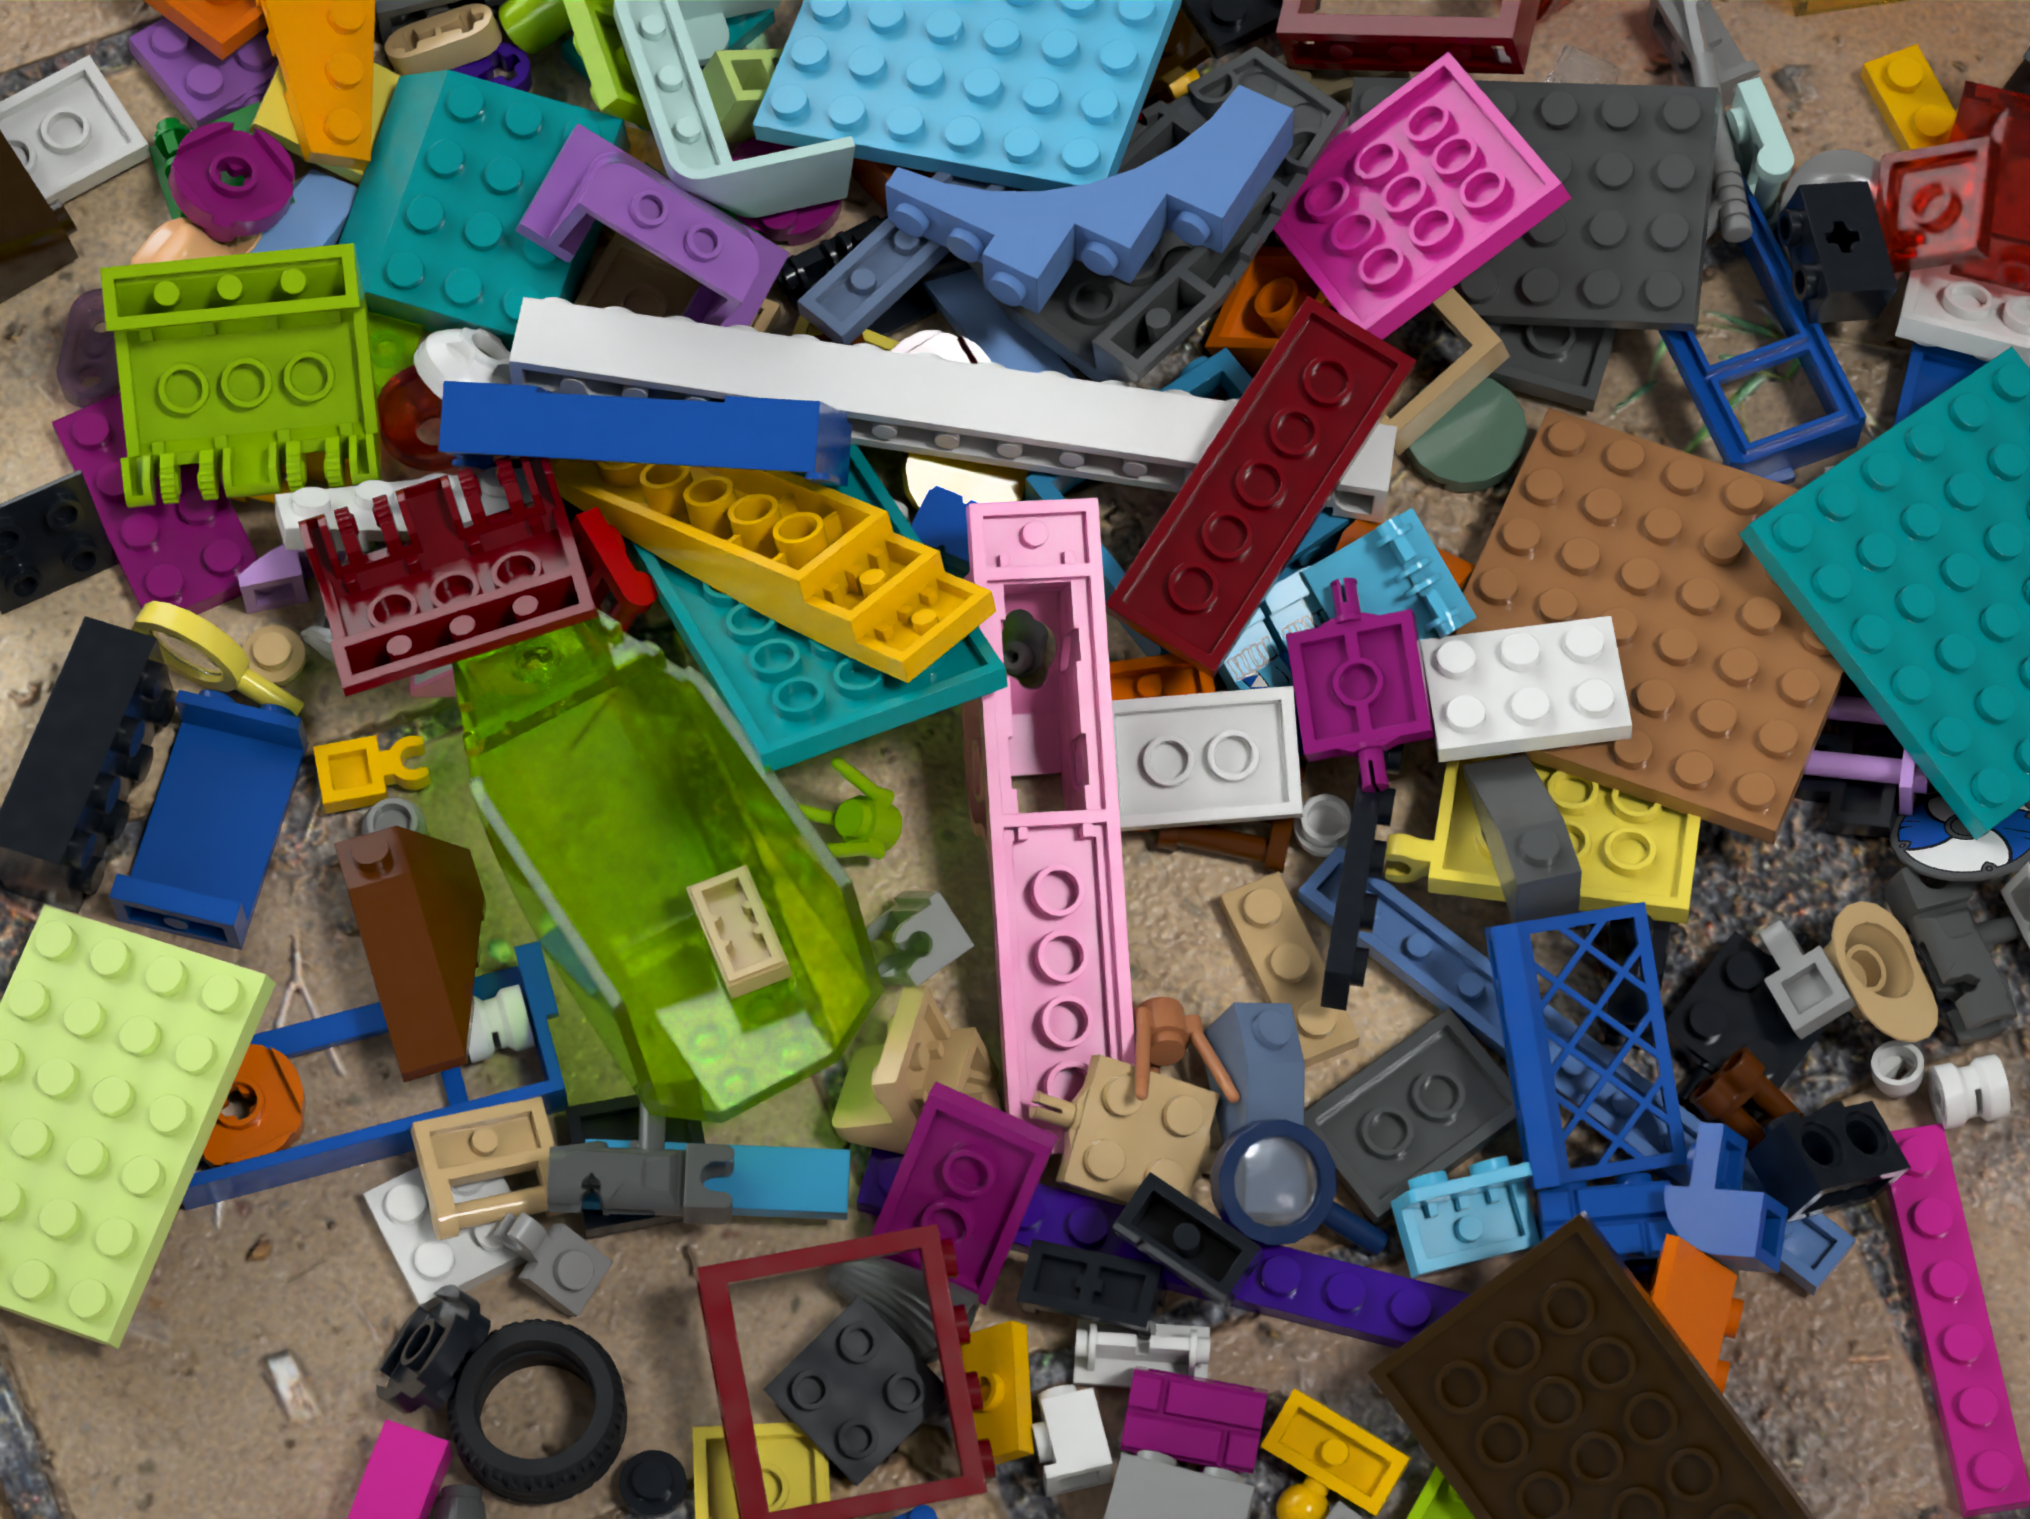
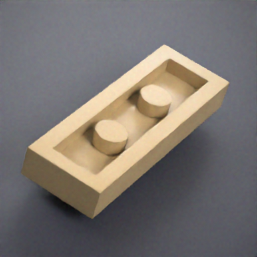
M1279 871L1221 894L1219 905L1266 1003H1291L1305 1068L1358 1047L1360 1037L1347 1010L1320 1007L1325 965Z

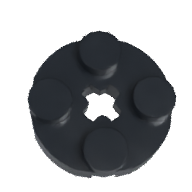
M455 1285L443 1286L433 1293L443 1301L431 1312L419 1306L410 1315L395 1336L383 1359L380 1371L389 1376L390 1379L387 1387L376 1385V1394L381 1400L403 1414L412 1413L422 1406L431 1412L441 1408L454 1390L456 1379L452 1375L466 1353L471 1354L476 1351L489 1333L491 1321L480 1314L479 1301Z

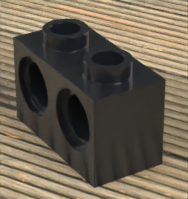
M1835 1101L1818 1109L1812 1115L1800 1117L1796 1111L1786 1113L1764 1127L1763 1133L1766 1137L1745 1155L1766 1193L1788 1208L1786 1223L1873 1201L1911 1168L1873 1101L1847 1107L1844 1106L1842 1101Z

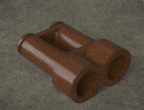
M1743 1047L1734 1052L1716 1073L1703 1080L1693 1091L1689 1101L1708 1120L1716 1118L1721 1124L1727 1125L1747 1139V1150L1750 1152L1766 1137L1763 1133L1764 1128L1741 1107L1750 1098L1772 1120L1793 1111L1798 1112L1800 1117H1805V1115L1763 1074L1765 1065L1747 1047Z

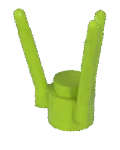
M838 756L832 758V767L866 796L858 795L845 800L836 812L763 795H758L754 799V804L758 808L834 826L846 842L801 846L797 854L802 859L866 856L881 860L885 856V851L891 849L896 844L902 830V816L898 808L892 804L895 796L894 792L877 786L855 767Z

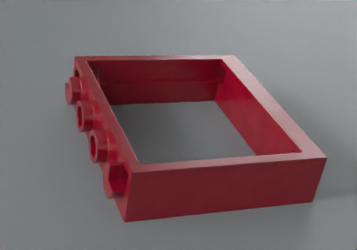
M1283 0L1276 35L1289 69L1422 72L1449 51L1467 73L1524 75L1540 0H1503L1499 18L1314 14L1317 0ZM1307 41H1312L1315 44H1307ZM1496 46H1503L1504 49L1497 48Z
M938 1224L697 1267L695 1278L739 1519H857L915 1508L919 1505H931L987 1493L985 1480L996 1477L994 1457L989 1438H977L973 1412L983 1411L982 1393L977 1372H965L960 1346L971 1344L969 1323L964 1304L954 1306L952 1304L948 1279L958 1277L957 1259L952 1239H940ZM919 1250L961 1476L769 1512L728 1285Z

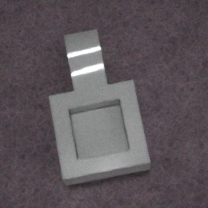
M1782 919L1759 932L1780 970L1765 978L1764 981L1793 1031L1800 1039L1805 1038L1857 1006L1820 945L1804 954L1796 938L1790 930L1788 931Z
M507 1213L493 1233V1236L498 1241L528 1261L518 1279L566 1316H579L613 1263L612 1260L564 1223L552 1224L547 1232L540 1223L525 1213H520L518 1218L511 1213Z

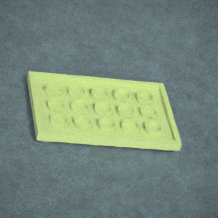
M44 904L0 1003V1309L119 1349L274 990L276 982L269 976Z

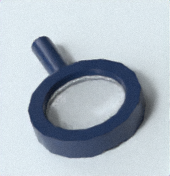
M1285 1119L1251 1121L1233 1131L1218 1151L1210 1173L1212 1201L1222 1221L1250 1240L1265 1245L1295 1243L1315 1232L1321 1224L1375 1256L1385 1247L1388 1240L1387 1232L1333 1201L1337 1190L1335 1163L1325 1143L1308 1127Z

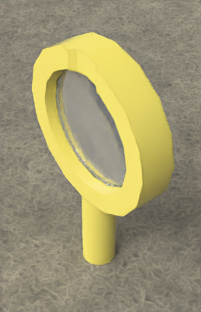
M152 601L143 606L135 619L132 631L157 638L165 664L169 666L171 671L189 681L218 691L228 692L237 690L259 705H279L289 709L296 716H298L304 706V702L249 668L250 660L244 650L228 634L195 613L170 603Z

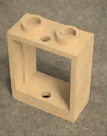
M1453 287L1429 306L1469 349L1391 419L1385 414L1380 421V424L1397 426L1394 452L1398 456L1510 357L1500 337Z

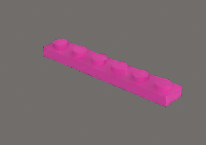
M1943 1124L1890 1131L1911 1168L1886 1189L1962 1518L2028 1508L2030 1505L2029 1482Z

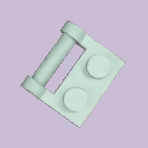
M1758 77L1737 83L1732 107L1727 110L1726 118L1735 160L1739 163L1741 172L1771 231H1773L1777 226L1779 207L1777 199L1782 182L1786 181L1791 175L1794 155L1762 79Z

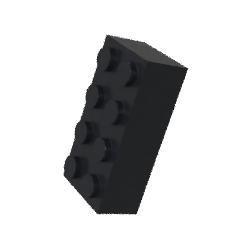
M87 616L84 617L0 808V876L6 891L79 914L86 895L93 896L98 891L106 867V861L103 859L110 839H118L126 827L130 812V805L127 802L134 783H142L146 779L154 755V749L151 746L159 726L164 728L168 726L176 708L177 692L173 690L169 677V666L164 662L157 638Z

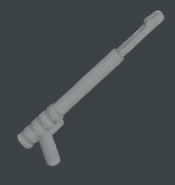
M1683 0L1694 53L1690 62L1695 87H1718L1721 95L1706 241L1721 228L1724 240L1731 243H1739L1752 236L1753 228L1740 165L1735 160L1715 57L1708 50L1700 11L1704 8L1705 2L1704 0Z

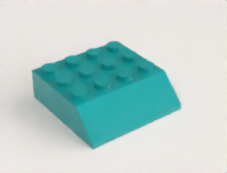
M452 70L400 76L372 150L371 161L366 167L338 243L355 244L368 314L432 333L440 330L463 329L464 327L473 330L482 328L499 337L505 348L511 353L523 297L535 299L557 297L574 304L603 223L595 219L577 253L569 263L519 234L515 229L574 127L579 123L628 153L630 142L623 119Z

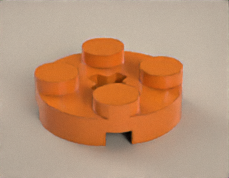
M251 1043L229 1093L239 1090L244 1098L255 1095L257 1103L250 1107V1115L239 1120L235 1115L226 1117L220 1112L201 1157V1160L206 1162L211 1169L288 1149L303 1133L306 1099L300 1077L290 1060L271 1046L270 1050L263 1045ZM228 1097L223 1105L222 1110L229 1106Z

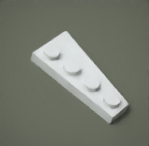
M496 467L486 469L483 472L473 473L477 476L481 487V500L486 516L510 509L505 490L500 487L495 472ZM515 468L514 472L524 503L533 501L523 468ZM434 473L428 474L421 479L395 482L369 480L360 483L358 486L330 489L305 487L293 493L275 494V514L285 549L305 550L298 521L325 514L337 551H346L334 510L348 506L350 513L354 514L358 525V538L363 552H369L373 548L375 541H385L382 530L377 526L372 511V498L384 494L387 495L402 542L410 540L395 491L445 476L446 474ZM448 475L463 523L471 521L472 519L458 475Z

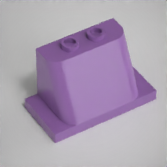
M579 123L571 131L515 229L519 234L569 263L577 253L595 219L700 282L682 316L688 317L697 323L724 327L732 325L750 327L790 254L700 197L681 189L669 178Z

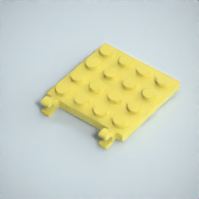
M1512 754L1448 761L1446 763L1434 840L1420 839L1407 834H1389L1385 860H1387L1385 879L1397 883H1410L1421 877L1428 876L1429 893L1506 902L1463 776V765ZM1531 761L1565 821L1582 870L1579 911L1585 912L1645 902L1647 914L1651 916L1652 920L1687 924L1701 817L1689 813L1687 815L1664 807L1662 804L1652 803Z

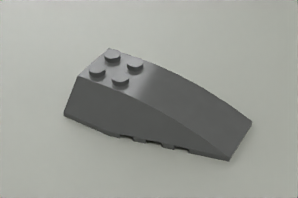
M1257 46L1187 85L1188 93L1169 104L1160 100L1142 110L1141 119L1136 122L1117 173L1120 174L1135 169L1176 147L1211 119L1238 85L1293 108V146L1222 254L1203 245H1190L1181 240L1174 232L1166 229L1131 284L1112 275L1102 276L1088 269L1083 262L1075 259L1039 314L1020 305H1006L993 296L1011 321L1095 382L1117 380L1124 383L1140 381L1225 303L1347 117L1346 107ZM1018 188L1016 191H1029V190H1024V189H1019V188ZM977 261L973 263L968 262L984 284L983 264Z

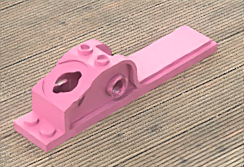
M1098 498L969 503L966 507L970 572L963 579L991 590L997 610L996 613L978 627L1003 664V622L1006 620L1008 613L1013 610L1022 609L1028 611L1034 620L1042 622L1050 628L1056 640V653L1052 663L1047 668V677L1042 685L1036 688H1027L1021 685L1016 677L1006 674L1008 687L961 704V726L969 818L974 835L984 839L989 863L1005 1112L1057 1135L1058 1138L1051 1155L1063 1154L1065 1150L1064 1128L1029 1117L1030 1106H1039L1055 1112L1054 1109L1032 1103L1034 1094L1037 1091H1041L1044 1094L1072 1102L1084 1085L1092 1055L1101 1054L1134 1066L1136 1055ZM1061 774L1065 811L1018 812L1017 789H1012L1011 777Z

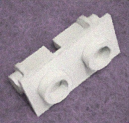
M1077 1319L1073 1384L1131 1388L1136 1366L1207 1378L1210 1356V1327L1155 1324L1156 1334L1150 1335V1338L1139 1336L1138 1330L1087 1319Z

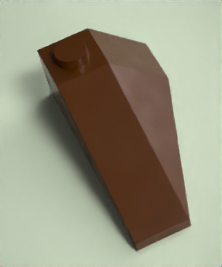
M397 825L334 843L403 1082L468 1064L475 1005L473 998L475 970L479 968L481 954L479 936L481 921L485 920L486 912L485 896L470 849Z

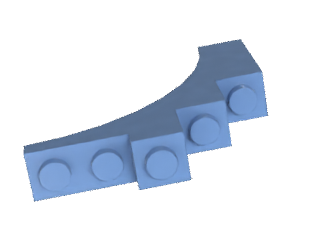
M1238 85L1213 117L1176 147L1135 169L1090 184L1046 191H988L943 183L897 167L885 185L888 221L894 223L898 229L909 236H923L948 248L956 257L963 261L971 263L977 261L983 264L985 290L991 292L997 300L1006 305H1020L1039 314L1075 259L1083 262L1088 269L1102 276L1112 275L1131 284L1166 229L1174 232L1181 240L1190 245H1203L1222 254L1293 146L1294 109Z

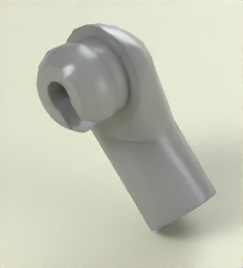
M1017 609L1009 612L1006 620L1003 622V626L1009 632L1005 651H1003V659L1007 673L1013 677L1024 679L1035 674L1043 664L1048 630L1042 622L1034 620L1028 611Z

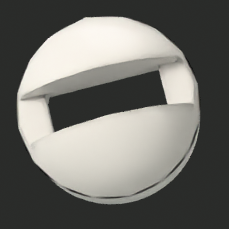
M1893 1040L1880 1045L1873 1053L1871 1059L1873 1081L1881 1092L1891 1098H1906L1915 1093L1924 1078V1058L1921 1051L1912 1043ZM1907 1064L1912 1067L1902 1078L1895 1080Z

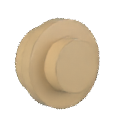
M280 625L265 626L256 630L247 638L242 648L250 660L249 668L278 687L291 683L301 673L306 661L305 647L299 635L293 630Z

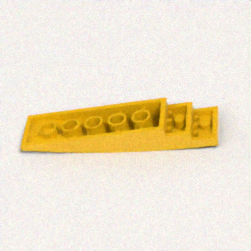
M550 459L561 497L584 512L598 507L606 522L613 525L621 535L671 565L772 620L906 683L913 680L997 612L991 590L945 572L939 550L894 533L888 511L824 485L809 482L804 477L794 473Z

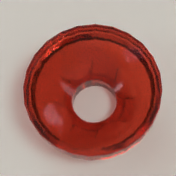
M415 365L401 370L390 378L381 389L377 398L381 441L385 449L400 463L420 471H440L452 468V459L459 458L439 452V445L426 444L417 437V431L422 423L433 418L441 419L442 399L434 394L424 383Z

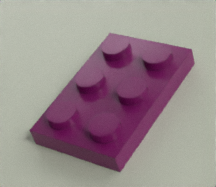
M935 1082L928 1094L871 1236L938 1224L940 1239H952L957 1259L958 1277L948 1279V1281L979 1294V1303L986 1306L1058 1136L939 1082ZM919 1250L882 1257L922 1270Z

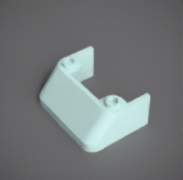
M614 0L613 16L666 173L675 185L746 218H757L847 198L855 152L852 136L733 162L700 66L706 65L716 50H727L729 29L725 18L780 7L781 0Z

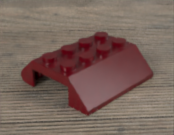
M505 456L496 459L497 467L495 472L501 489L505 490L510 509L486 516L481 500L482 491L478 478L472 473L471 467L457 471L472 519L464 523L448 475L395 491L410 540L404 542L401 540L387 495L384 494L372 498L374 518L377 526L382 530L387 547L367 554L363 553L358 538L359 529L354 514L350 513L348 506L334 510L336 522L348 559L344 561L340 560L325 514L298 521L305 551L317 579L333 637V641H330L345 697L598 617L549 458L520 457L533 501L524 503L510 457Z

